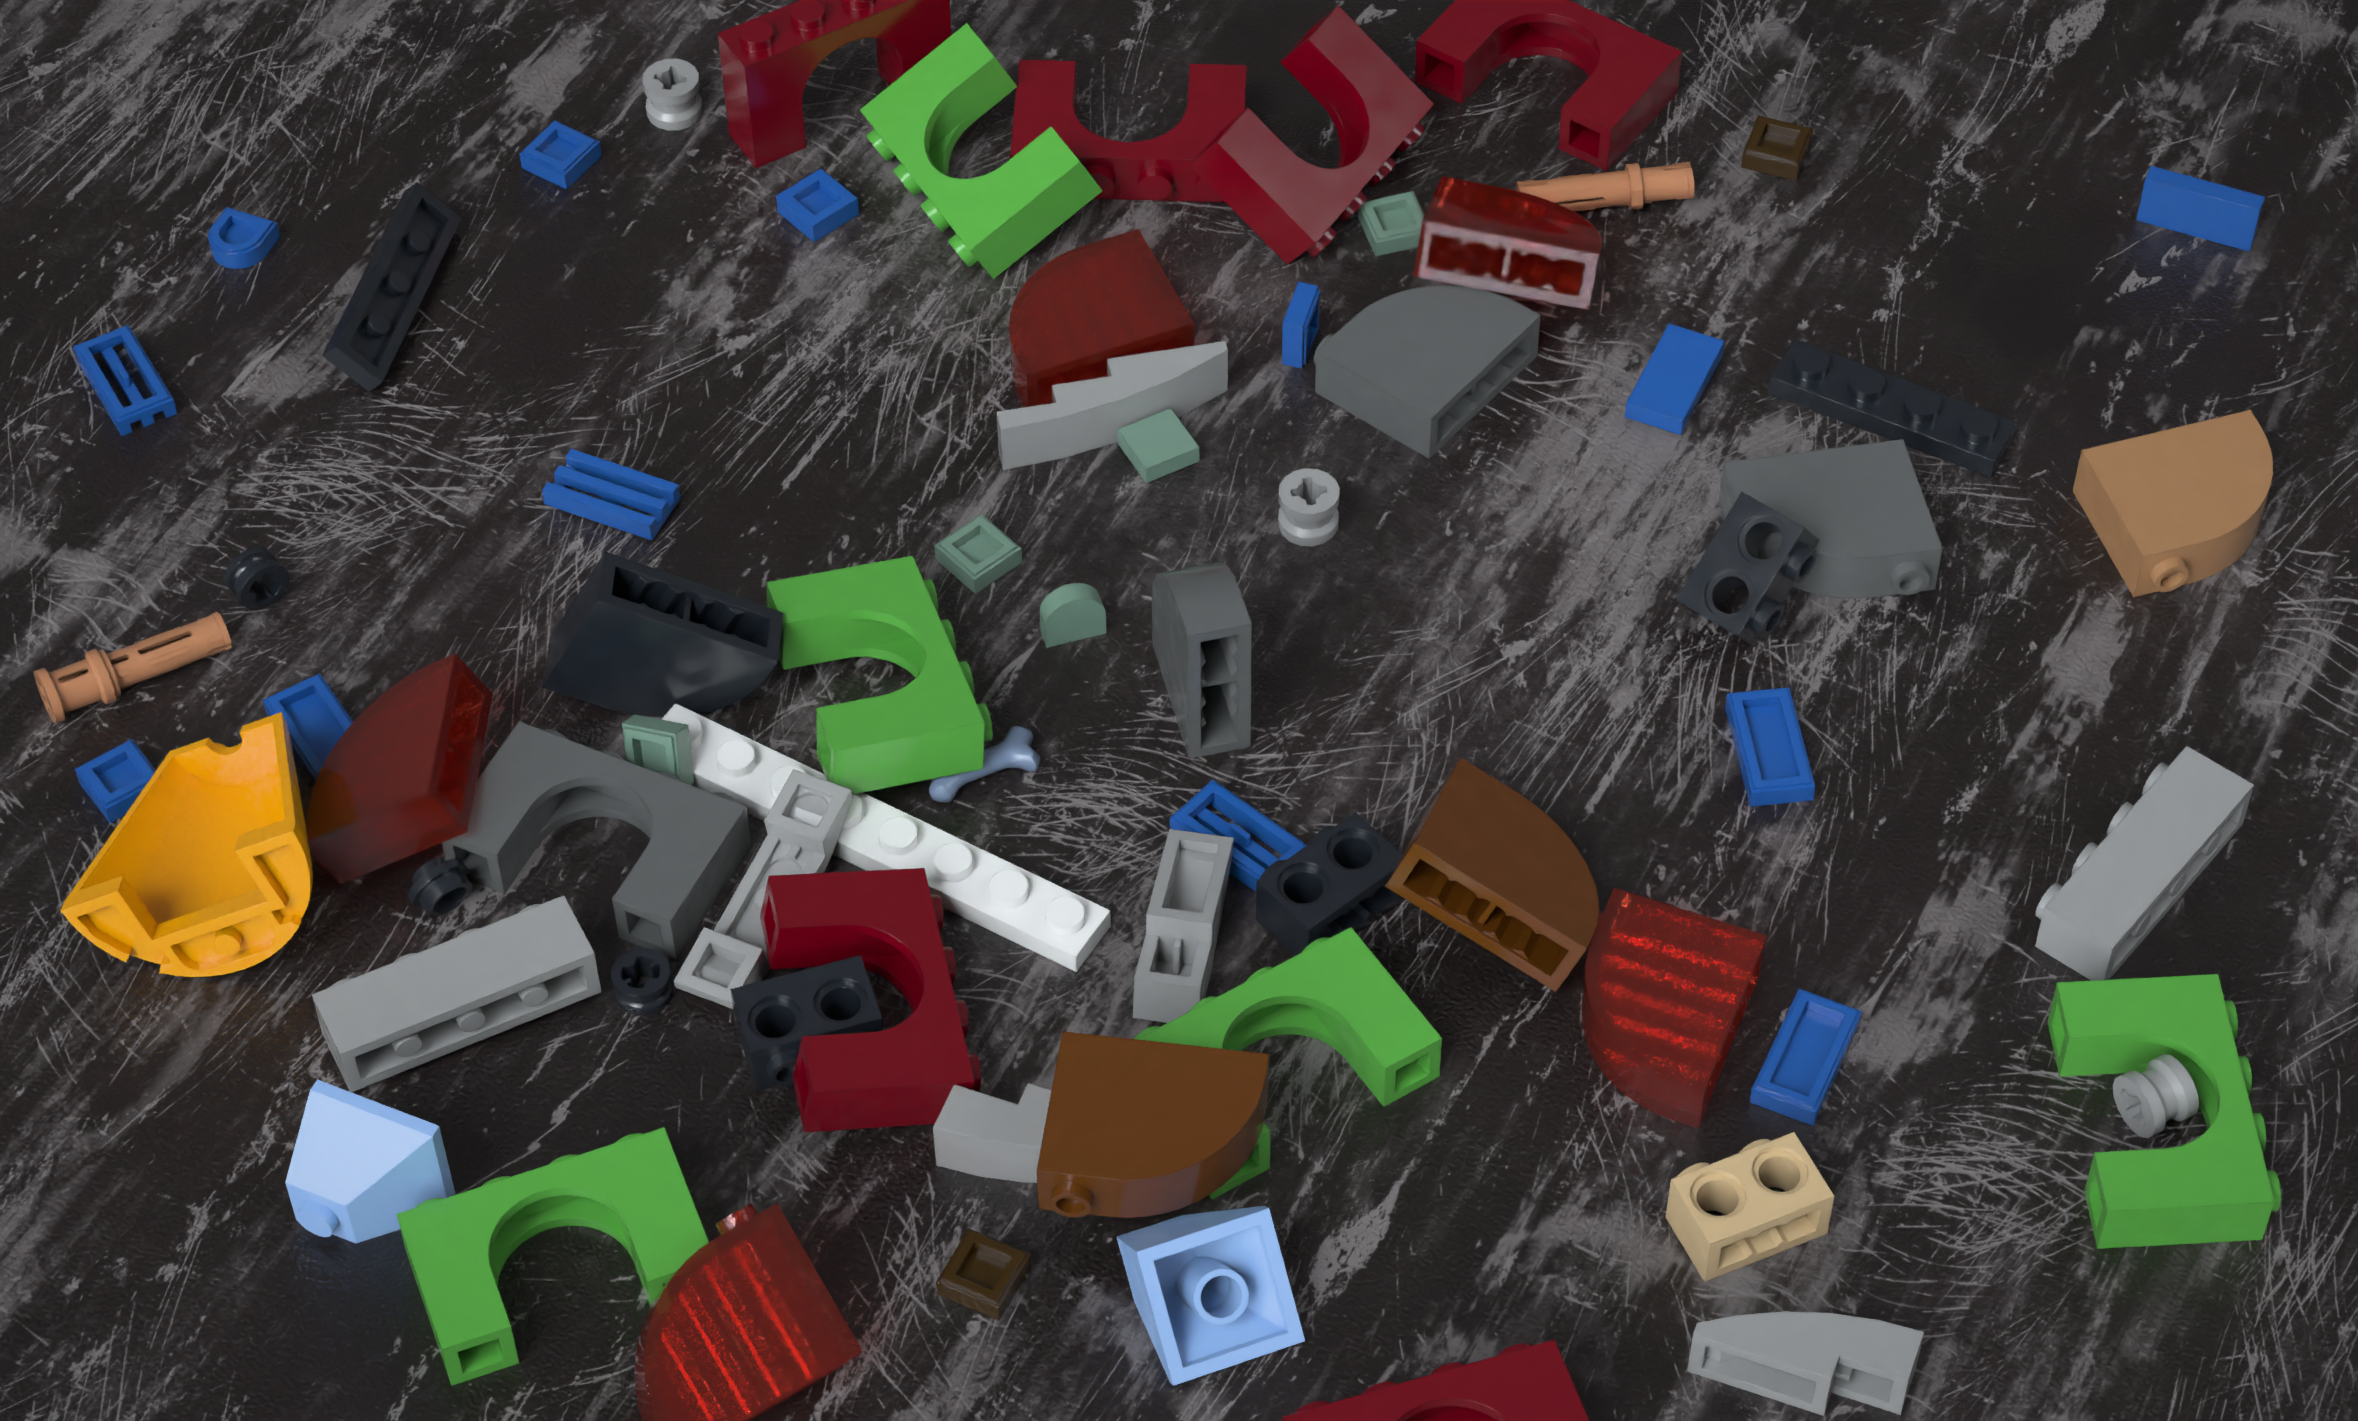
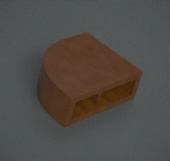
M1461 757L1432 799L1385 886L1555 992L1587 950L1598 923L1599 900L1592 874L1579 850L1566 833L1531 801Z
M1062 1031L1036 1171L1039 1209L1052 1210L1060 1215L1073 1218L1086 1215L1119 1218L1147 1217L1181 1209L1212 1194L1239 1171L1256 1146L1264 1123L1269 1093V1054Z

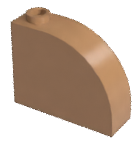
M2247 410L2083 449L2080 454L2073 493L2132 596L2137 597L2158 591L2169 592L2182 585L2194 583L2221 572L2237 561L2249 548L2258 532L2272 481V453L2260 424L2252 411Z

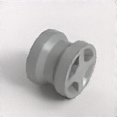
M664 59L655 62L646 69L643 74L642 83L643 91L647 96L646 113L650 123L657 128L672 131L688 128L698 122L702 116L703 105L702 98L698 92L700 80L696 67L685 60Z
M1304 468L1291 472L1280 483L1278 527L1282 536L1289 542L1300 546L1313 547L1326 543L1338 531L1339 512L1337 507L1339 506L1340 488L1336 479L1329 473L1319 469Z
M2163 1054L2149 1061L2146 1071L2142 1073L2130 1070L2114 1079L2112 1087L2117 1109L2125 1123L2140 1137L2148 1139L2163 1131L2166 1121L2172 1119L2182 1122L2198 1112L2199 1098L2195 1084L2185 1067L2171 1055Z

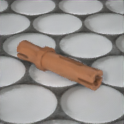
M1689 161L1649 168H1640L1638 163L1625 164L1623 171L1571 175L1537 181H1517L1516 184L1517 203L1521 218L1558 212L1567 213L1593 210L1610 206H1628L1630 210L1642 209L1643 204L1652 203L1653 201L1694 198L1695 191L1694 176Z

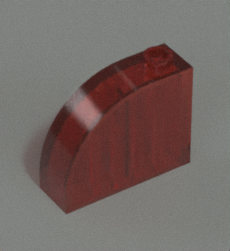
M1442 176L1422 220L1413 276L1589 310L1602 248V238L1598 230L1589 221L1557 203L1516 190Z
M1139 229L1072 249L1052 259L1026 281L1019 291L1010 313L1009 333L1012 380L1023 407L1053 403L1052 385L1108 377L1107 359L1194 346V322Z
M455 653L417 670L377 698L344 732L319 772L312 791L305 821L310 855L313 861L323 866L340 884L468 832L493 693Z
M1614 888L1604 912L1599 911L1597 927L1587 948L1588 953L1581 1003V1020L1588 1048L1595 1062L1613 1085L1640 1106L1665 1118L1699 1129L1760 978L1767 935Z
M752 1203L718 1222L716 1227L721 1235L701 1247L687 1259L665 1283L654 1299L644 1319L635 1353V1391L643 1421H750L848 1364L863 1353L778 1204L758 1214Z

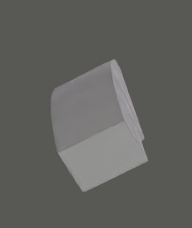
M1169 829L1146 914V935L1134 977L1133 1018L1168 1023L1186 1014L1196 1003L1206 998L1228 884L1234 844L1233 837Z
M1028 1083L1019 1103L1015 1104L954 1085L933 1126L936 1166L980 1177L1037 1183L1036 1171L1051 1090Z
M1782 1311L1730 1316L1696 1324L1692 1337L1687 1372L1822 1416L1825 1414L1831 1393L1901 1415L1916 1370L1924 1332L1881 1320L1835 1313Z

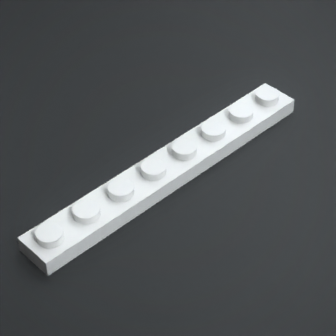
M676 703L661 719L687 724L689 727L694 784L692 786L710 793L720 792L727 794L738 803L745 805L748 814L760 820H765L793 769L826 780L825 774ZM865 793L853 794L847 817L832 853L833 855L866 871L925 868L930 893L939 894L943 908L1075 972L1078 971L1111 927L1110 910Z

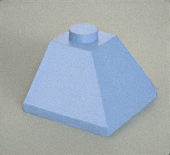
M317 1079L309 1092L285 1181L295 1218L305 1229L321 1237H330L333 1234L353 1243H359L400 1230L396 1215L398 1213L413 1209L418 1204L429 1199L447 1198L456 1195L438 1125Z
M1267 1206L1181 1215L1117 1236L1135 1305L1169 1382L1173 1386L1305 1341L1271 1213Z

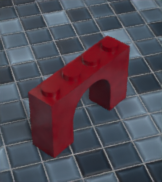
M798 0L719 32L718 41L729 135L755 168L806 148L802 96L805 85L818 64L834 50L849 42L864 38H876L878 73L890 86L952 35L950 0Z
M1455 0L1416 40L1415 82L1461 104L1497 67L1515 58L1532 55L1552 56L1569 61L1581 68L1589 78L1561 107L1558 149L1605 171L1610 169L1678 93L1681 50L1570 0Z
M1339 5L1312 26L1280 62L1315 97L1333 120L1340 141V158L1337 168H1321L1300 159L1249 108L1245 109L1224 126L1189 164L1286 264L1292 262L1305 251L1314 257L1331 242L1337 234V231L1331 225L1337 218L1342 222L1345 221L1364 203L1367 197L1361 191L1367 183L1371 187L1375 186L1392 170L1396 162L1390 157L1396 149L1403 152L1417 140L1425 130L1419 121L1434 105Z
M1019 60L1010 159L1049 127H1052L1103 190L1093 199L1225 202L1189 164L1224 126L1246 109L1247 65L1190 64L1187 109L1180 122L1170 131L1156 138L1137 142H1121L1106 139L1092 133L1077 119L1076 61Z
M925 868L769 875L760 920L770 969L817 967L861 955L865 969L880 975L892 983L903 994L912 1012L902 1023L882 1031L802 1036L793 1073V1082L803 1131L819 1132L935 1124L954 1085L979 1092L981 1086L979 1059L976 1053L968 1054L965 1042L968 1033L966 1004L963 999L955 1000L952 987L956 972L955 957L951 946H943L940 936L943 927L942 902L939 894L930 893Z
M1555 1340L1533 1346L1527 1343L1512 1345L1491 1358L1466 1365L1459 1362L1445 1364L1424 1377L1399 1384L1395 1382L1378 1383L1369 1387L1360 1395L1332 1403L1327 1401L1311 1402L1300 1407L1293 1414L1282 1417V1421H1589Z

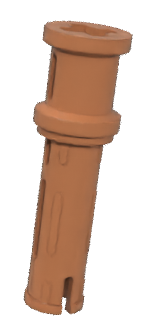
M214 612L192 623L157 634L107 654L103 649L99 651L92 649L85 652V659L51 672H48L45 668L34 671V677L46 710L54 724L64 721L65 713L100 700L105 704L115 702L116 698L121 696V689L173 671L205 657L231 650L232 642L221 615L218 612Z

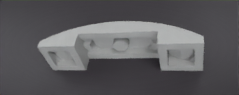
M795 769L792 770L764 820L767 830L764 842L715 929L703 928L674 979L676 988L733 1009L730 989L762 981L770 970L760 920L768 876L825 872L853 798L851 789Z

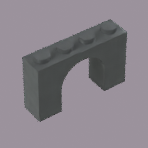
M519 721L441 830L440 837L445 860L461 859L469 869L467 875L469 881L505 894L538 845L559 827L576 820L591 817H608L628 822L643 831L650 838V841L612 898L618 937L643 948L656 950L664 956L677 960L752 846L747 807L738 803L727 794L720 792L710 793L681 782L677 777L668 772L651 771L625 761L614 752L608 750L598 751L568 740L563 734L555 730H541Z

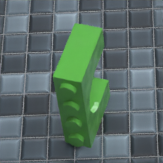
M966 23L867 103L860 111L874 128L866 137L886 162L895 156L901 162L893 169V172L914 197L921 191L927 195L928 199L920 205L941 232L949 226L955 231L956 234L948 242L969 268L979 261L991 277L995 279L1103 190L1052 127H1049L1001 167L986 175L969 179L949 177L948 166L950 156L962 133L1018 87Z
M913 556L767 582V607L783 612L779 660L783 670L844 658L871 657L895 663L915 677L908 685L889 694L816 708L817 757L828 782L851 789L852 794L983 769L984 742L991 741L993 736L990 714L985 703L976 704L973 677L967 661L958 662L955 655L956 642L952 625L948 619L940 620L938 616L937 594L933 581L930 578L922 579Z
M1352 927L1331 938L1324 937L1313 941L1302 953L1274 968L1265 967L1256 971L1245 983L1218 997L1210 996L1196 1003L1186 1014L1161 1027H1149L1134 1038L1138 1040L1242 1051L1252 1043L1267 1037L1277 1035L1311 1037L1328 1044L1339 1052L1383 1107L1440 1077L1441 1036ZM1263 1123L1262 1131L1249 1158L1230 1180L1209 1195L1212 1200L1270 1169V1129L1265 1123Z
M2218 974L2057 982L2047 1022L2059 1077L2121 1074L2130 1070L2142 1073L2146 1071L2149 1061L2163 1054L2171 1055L2180 1061L2191 1076L2198 1093L2199 1109L2207 1125V1131L2203 1135L2187 1144L2173 1148L2094 1152L2084 1191L2097 1249L2262 1240L2271 1212H2278L2280 1208V1183L2277 1173L2274 1170L2266 1169L2263 1157L2266 1147L2265 1123L2261 1113H2252L2249 1101L2252 1088L2251 1067L2246 1056H2238L2235 1045L2238 1032L2236 1007L2232 1000H2224Z
M664 1127L645 1134H630L622 1137L614 1144L580 1155H565L553 1160L549 1165L512 1177H497L489 1180L481 1187L447 1198L429 1199L418 1204L413 1209L396 1214L405 1250L451 1386L519 1364L512 1328L497 1288L498 1279L502 1267L511 1253L524 1241L545 1230L562 1226H584L605 1232L619 1241L628 1251L634 1262L654 1318L721 1296L713 1251Z

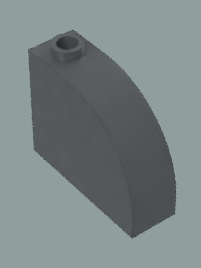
M1426 286L1389 295L1364 308L1337 333L1328 334L1320 342L1314 354V364L1316 365L1315 393L1430 459L1537 357L1540 315L1502 295L1465 286Z
M1903 439L1723 463L1718 504L1724 520L1740 493L1744 492L1805 527L1820 540L1814 549L1817 551V558L1810 573L1802 582H1794L1792 587L1812 594L1844 599L1875 598L1897 594L1911 595L1920 591L1935 590L1942 546ZM1781 533L1768 534L1761 540L1758 546L1759 559H1768L1778 552L1782 543Z
M1223 561L1157 573L1152 586L1153 648L1188 758L1191 759L1251 747L1252 623L1233 573Z

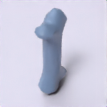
M1021 726L1011 727L1003 741L995 746L984 749L983 769L930 779L932 780L929 787L931 798L938 802L949 803L953 800L959 788L965 784L1005 768H1018L1029 772H1036L1039 768L1040 756L1031 748L1033 742L1032 731Z

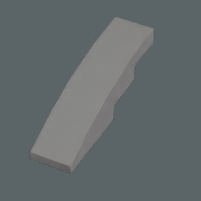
M1226 341L1107 359L1108 377L1052 385L1053 403L996 412L998 449L1002 469L1007 470L1062 459L1118 442L1117 429L1169 408L1172 409L1177 417H1180L1228 391V348Z

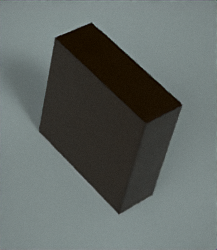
M1758 115L1743 151L1741 168L1797 181L1812 143L1813 128Z
M968 1229L936 1281L937 1295L999 1321L1031 1268V1254Z

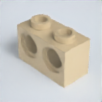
M1795 1132L1772 1141L1769 1139L1756 1140L1745 1146L1738 1154L1712 1164L1706 1162L1697 1163L1683 1170L1677 1177L1671 1179L1666 1219L1703 1281L1706 1282L1826 1235L1828 1233L1834 1195ZM1777 1187L1785 1190V1192H1777L1768 1188ZM1706 1211H1717L1725 1215L1715 1216L1708 1214Z

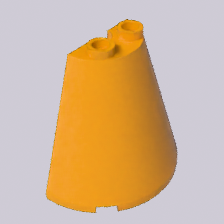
M282 712L243 725L240 731L242 742L234 747L214 743L210 738H206L169 751L63 902L60 911L85 938L108 954L124 962L127 961L129 955L149 962L161 964L159 973L185 977L217 976L244 970L269 958L292 938L299 928L312 893L313 871L288 724Z

